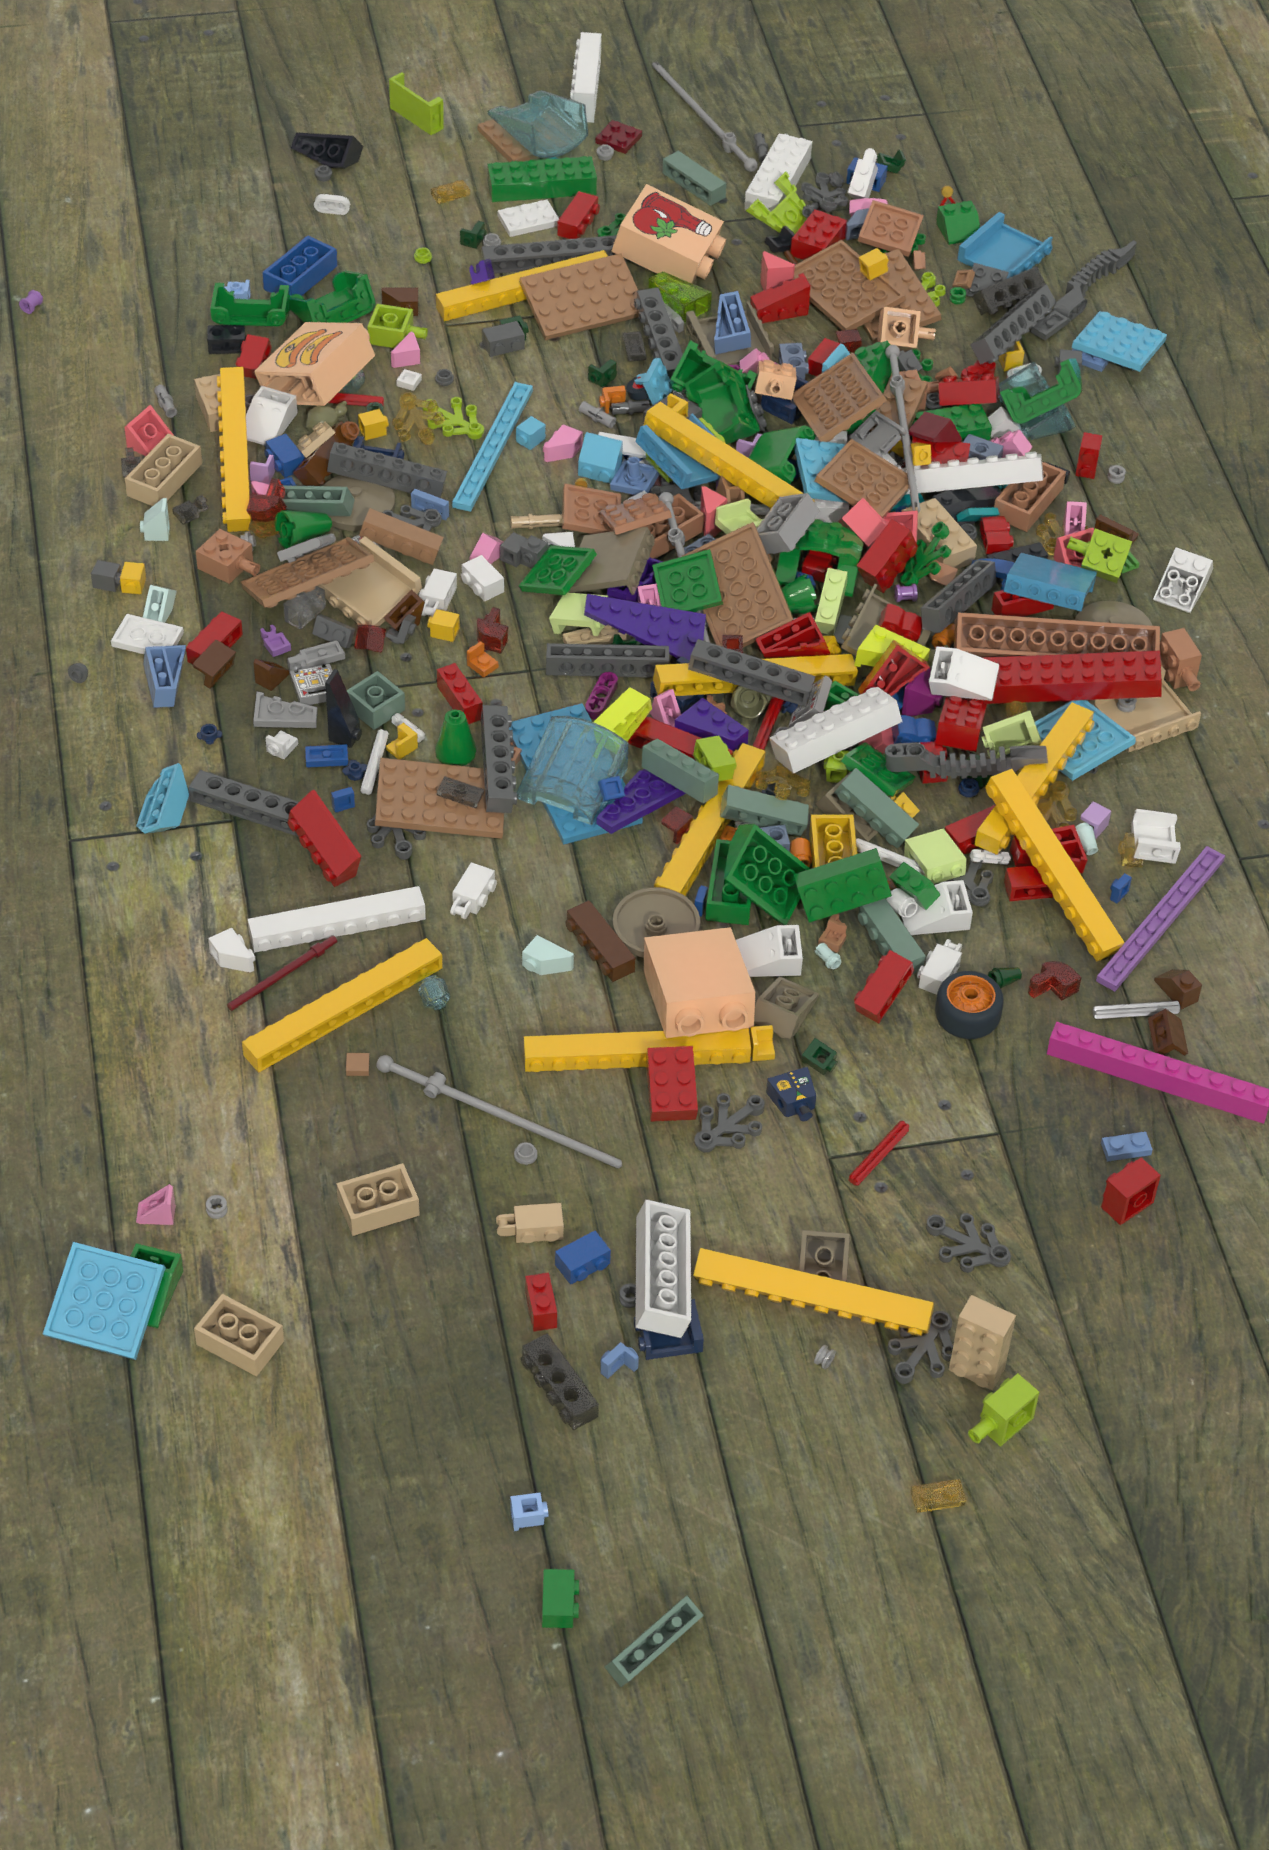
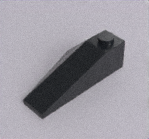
M296 132L291 149L330 168L345 169L359 161L364 146L352 135Z
M996 486L955 489L933 496V499L936 498L961 527L967 523L973 525L977 521L958 522L956 516L958 513L968 508H994L995 500L1002 492Z
M334 669L325 682L329 741L352 748L362 735L360 721L339 671Z

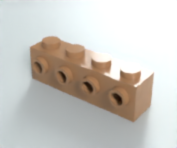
M371 508L366 515L359 534L362 538L365 536L372 542L431 565L434 564L444 538Z

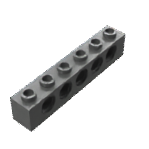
M659 288L638 290L637 298L634 299V306L639 311V320L644 325V334L649 338V348L653 349V359L661 358L663 365L667 369L669 379H671L683 353Z
M334 442L331 449L327 472L412 493L414 489L439 498L442 496L447 471L439 468L425 466L420 463Z
M977 559L921 607L922 629L929 630L932 633L942 632L956 619L958 613H963L996 584L995 562Z
M700 639L695 644L688 670L806 707L815 680L813 675Z
M547 643L546 675L600 676L602 673L612 672L617 677H653L656 665L669 664V646Z
M483 705L480 722L486 812L512 813L513 805L517 804V792H513V789L516 788V776H512V773L515 772V761H511V758L514 756V746L510 745L513 740V730H509L512 724V716L508 715V706Z
M203 770L198 772L189 785L191 802L298 836L288 825L290 810L299 803L298 801Z

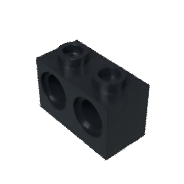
M208 325L207 342L209 354H241L242 342L246 340L245 325Z

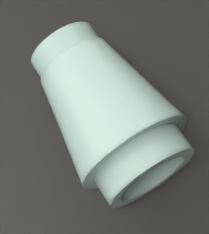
M1088 823L1077 825L1075 828L1084 851L1087 855L1095 854L1098 851L1093 827L1089 826Z

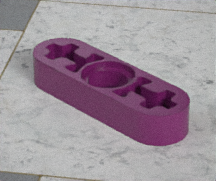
M605 672L600 675L585 704V709L591 719L596 720L608 707L618 686L616 674ZM603 693L607 696L604 698H599L596 695Z

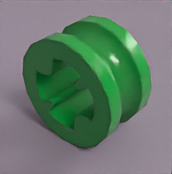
M961 287L952 288L950 290V302L963 304L966 299V290Z

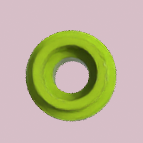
M421 247L416 250L414 260L420 264H426L432 260V254L428 248Z

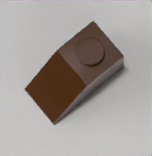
M381 287L383 305L413 309V316H418V288Z
M1172 969L1154 978V981L1172 1001L1179 1002L1180 1010L1198 1002L1202 984L1189 970Z

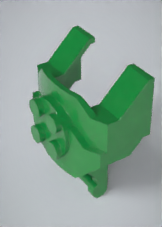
M815 519L792 551L780 552L776 571L778 582L780 585L786 586L795 580L802 550L826 552L839 557L837 570L847 572V586L844 596L852 597L858 581L859 570L857 564L862 558L864 543L853 531L838 522L829 523Z

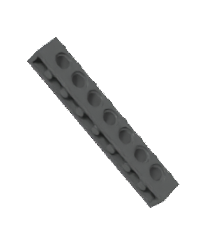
M617 235L482 246V260L490 259L494 274L521 272L602 250L608 256L616 255V253L611 251Z
M1047 284L1032 290L970 344L980 364L987 361L990 364L996 361L998 356L1004 354L1006 349L1013 346L1014 342L1021 339L1022 335L1037 325V322L1045 317L1044 315L1052 311L1056 300Z

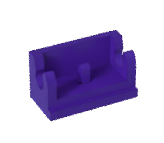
M490 259L479 261V264H476L477 273L474 272L473 265L470 266L471 285L495 278Z

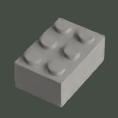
M808 493L779 497L757 527L767 554L792 551L799 539L805 535L809 525L815 521V517L820 510Z

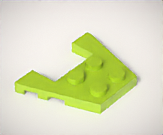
M785 171L774 183L786 195V198L771 212L759 199L748 207L746 211L779 233L783 226H787L796 234L808 219L802 214L806 204L803 199H799L795 192L797 188L794 184L791 185L788 179L790 176Z

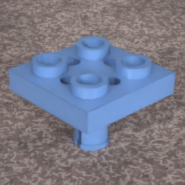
M630 457L628 460L623 461L610 483V489L633 495L644 490L649 493L660 473L652 465L639 463L638 457Z

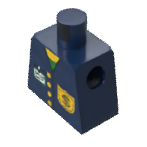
M808 1067L767 1079L766 1093L785 1117L798 1115L801 1121H807L812 1118L811 1110L815 1108L816 1092Z

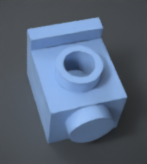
M246 280L245 283L228 282L227 286H225L227 291H234L235 299H250V280Z
M541 1493L510 1496V1510L514 1531H519V1528L544 1525V1517H548L547 1502H542Z

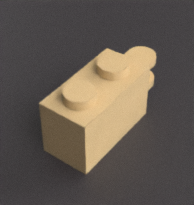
M561 1203L514 1206V1214H502L496 1217V1223L499 1225L497 1234L500 1236L516 1235V1243L563 1240L564 1225Z

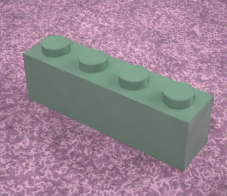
M680 151L663 159L662 173L711 206L726 198V182Z
M275 485L271 503L277 513L283 510L326 513L328 516H351L355 501L348 487Z
M655 739L643 746L642 768L702 803L717 795L718 773L659 739Z
M857 768L851 772L834 792L841 801L847 803L858 816L870 824L872 829L878 831L886 838L889 844L894 845L897 849L919 825Z
M728 785L722 795L720 817L746 824H755L758 827L785 825L787 834L801 837L808 825L809 805Z
M886 898L860 906L858 920L868 930L871 940L877 943L880 953L886 956L889 950L913 962V974L919 972L920 967L924 966L926 956Z
M685 1596L605 1666V1669L622 1687L704 1615L691 1599Z

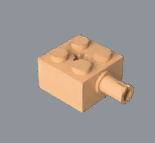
M884 307L880 311L877 342L881 343L888 340L890 345L898 346L900 351H909L917 348L918 338L934 340L936 329L919 326L921 311ZM897 326L899 327V330H901L900 333L898 332V330L895 329Z
M771 360L759 361L758 375L755 380V393L792 400L796 383V368L787 363L778 365L774 364L775 362Z

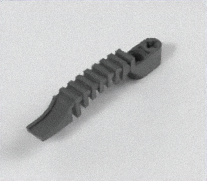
M1133 240L1123 248L1102 251L1101 255L1098 254L1095 259L1090 260V263L1088 262L1085 267L1081 268V271L1076 273V276L1074 275L1068 281L1066 295L1056 302L1053 311L1055 310L1069 318L1068 322H1071L1081 314L1087 305V299L1084 296H1086L1085 292L1088 291L1091 282H1096V278L1101 279L1102 275L1108 276V271L1115 274L1116 269L1119 270L1126 265L1135 255L1137 242Z
M920 743L890 744L885 748V766L889 771L928 770L930 778H936L937 773L941 776V779L946 778V776H951V779L957 778V776L977 778L978 775H982V778H985L987 775L994 776L1013 769L1016 773L1017 770L1026 765L1048 763L1046 746L1037 745L1011 746V757L1006 758L1004 746L999 747L1000 758L996 759L995 750H989L990 759H986L985 753H980V760H976L975 754H970V760H965V754H960V760H955V753H950V760H945V751H940V755H934Z

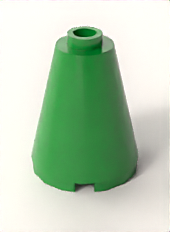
M283 510L277 513L275 518V530L280 533L278 541L284 549L328 533L332 527V520L326 513Z
M807 574L798 577L781 588L792 615L806 614L808 612L816 613L819 604L815 605L814 602L817 597L810 578H807Z
M450 710L445 714L435 746V753L437 759L443 764L464 766L475 758L477 747L464 712Z

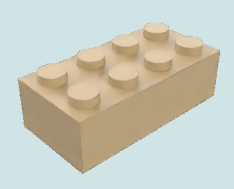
M167 434L125 478L127 496L154 506L162 498H167L168 501L202 465L201 446Z
M936 498L920 503L917 540L922 539L928 547L934 538L931 532L932 527L937 522L942 521L948 526L949 535L947 538L939 541L933 552L943 545H947L952 552L948 558L943 559L939 557L936 560L957 569L970 565L976 556L977 545ZM912 507L903 509L902 512L913 510Z
M971 1295L958 1318L949 1371H952L959 1377L975 1382L980 1387H986L993 1391L1005 1370L1016 1315Z

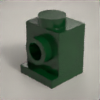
M817 1038L813 1039L802 1054V1062L808 1064L822 1075L827 1071L831 1073L838 1063L836 1061L837 1052ZM824 1058L825 1062L821 1063L817 1059Z

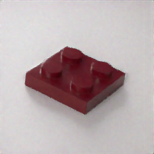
M612 120L595 137V143L601 146L609 145L615 151L626 154L642 137V130Z

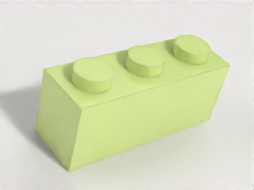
M827 569L815 618L821 633L830 635L835 633L847 586L846 571Z

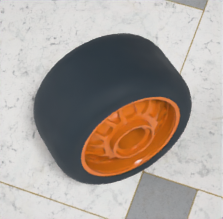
M975 971L954 973L947 977L938 989L935 1004L936 1018L944 1030L956 1037L963 1039L982 1038L994 1031L1000 1022L1004 1004L1003 993L999 985L983 973Z

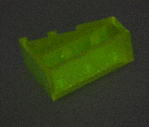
M664 271L649 278V289L659 288L664 303L678 313L684 323L686 322V312L694 311L697 317L711 310V291Z

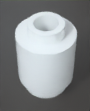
M899 888L891 891L892 896L886 900L893 910L902 917H912L918 908L915 899Z

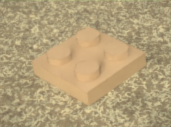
M326 421L323 424L320 422L314 426L313 432L309 436L306 434L299 439L297 447L306 458L335 434V431Z

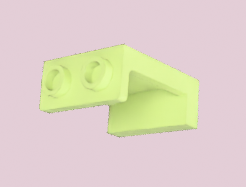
M749 499L716 508L715 525L726 534L751 522H754L757 528L762 520L750 510L751 501Z
M567 593L561 597L549 617L554 634H561L566 626L590 627L593 636L599 635L604 625L584 616L587 594Z
M1031 711L983 727L985 736H982L985 748H989L987 749L989 758V750H995L996 759L1000 757L999 747L1004 746L1005 754H1009L1011 746H1040L1042 743Z
M944 829L905 839L904 856L915 859L924 871L925 877L931 880L933 884L966 874V857Z

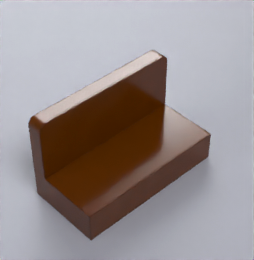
M1101 514L1096 518L1094 530L1098 529L1132 541V543L1139 536L1137 532Z
M215 640L193 663L195 669L205 674L204 686L209 689L234 665L236 655L234 650L218 640Z
M1166 1008L1148 1018L1155 1053L1165 1055L1175 1049L1184 1056L1188 1054L1180 1018Z

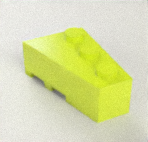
M875 625L859 646L854 666L861 667L862 664L874 667L893 640H896L927 662L930 649Z
M629 687L592 723L596 744L617 755L652 710L650 698Z

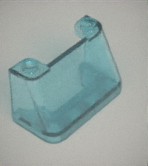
M1033 362L999 383V400L1002 404L1004 403L1000 392L1008 388L1013 389L1022 386L1028 390L1030 396H1033L1050 387L1044 376L1040 374L1036 363ZM1065 404L1020 424L1023 435L1026 439L1030 438L1031 440L1068 432L1076 427Z

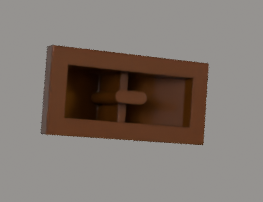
M411 589L384 619L396 631H399L403 619L410 614L416 617L414 624L418 626L425 602Z
M255 659L253 662L255 683L270 691L289 675L290 670L275 662Z

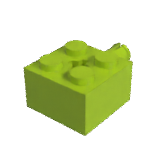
M383 304L376 305L367 326L370 344L395 348L410 332H413L416 338L426 340L428 335V328L413 326V309Z
M1095 529L1088 543L1071 536L1067 549L1083 553L1085 557L1081 568L1096 571L1097 577L1117 583L1132 541ZM1105 553L1108 554L1107 559L1103 558Z
M1018 1373L1013 1378L1004 1380L995 1393L990 1392L984 1398L983 1410L980 1414L981 1420L968 1431L970 1439L978 1444L988 1435L1001 1447L1034 1418L1040 1392Z

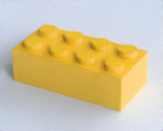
M811 815L809 836L812 868L857 854L853 815Z

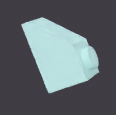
M162 498L144 514V521H140V532L144 533L145 541H169L170 523L167 498Z
M150 585L143 618L165 623L172 612L176 590Z
M537 935L522 951V966L539 975L571 971L574 968V954Z

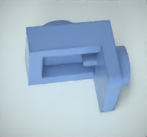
M620 1342L613 1350L605 1352L600 1360L601 1374L608 1379L623 1364L635 1372L638 1369L639 1361L636 1351Z

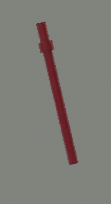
M332 935L321 943L317 942L310 947L309 951L227 1003V1007L230 1011L235 1010L314 957L322 956L325 954V950L337 943L336 937Z

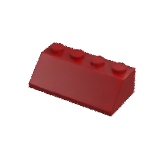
M315 790L310 791L290 810L288 825L299 836L301 845L309 850L313 862L321 867L325 879L336 887L356 876L361 855Z

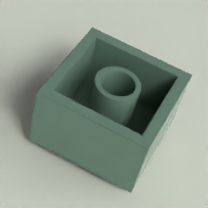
M378 671L347 690L358 717L373 730L391 720L392 716L396 713L405 711V693Z

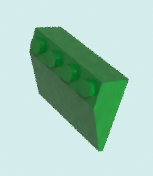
M743 824L738 826L730 842L724 880L781 925H787L801 898L794 874L809 870L810 868L757 825Z

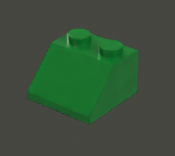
M972 201L938 206L936 225L948 245L964 242L980 228L978 211Z

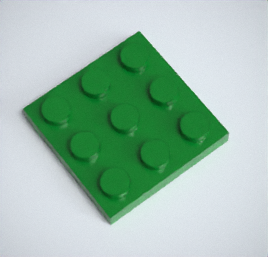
M550 545L519 584L522 592L566 595L585 569L592 563L597 553L592 548Z
M710 549L652 565L661 607L697 612L723 605Z
M866 742L845 754L841 760L849 771L852 772L857 768L887 796L894 797L911 785L916 778L909 771H889L885 766V755Z

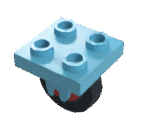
M661 358L653 359L647 373L639 374L629 381L626 391L632 400L650 399L652 405H655L673 391L667 369L663 365Z

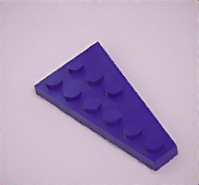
M591 594L586 595L584 616L605 626L610 625L624 635L629 634L635 637L636 641L647 646H669V654L676 657V660L683 656L690 661L691 653L697 640L704 639L706 614Z
M646 769L639 770L624 787L625 796L615 799L612 804H608L597 816L596 824L612 834L686 793Z

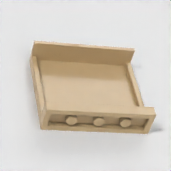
M364 536L359 540V543L373 554L375 562L370 563V566L367 568L351 571L352 573L348 576L334 578L333 582L329 584L315 586L314 590L319 597L327 599L331 606L339 608L347 618H352L356 621L360 628H365L372 633L386 621L384 617L411 589L418 594L422 589V585L418 575Z
M1162 666V697L1136 698V706L1132 712L1120 711L1117 707L1118 699L1090 700L1093 706L1136 737V743L1126 749L1128 752L1142 749L1145 746L1198 728L1201 712L1192 714L1165 682L1166 670Z

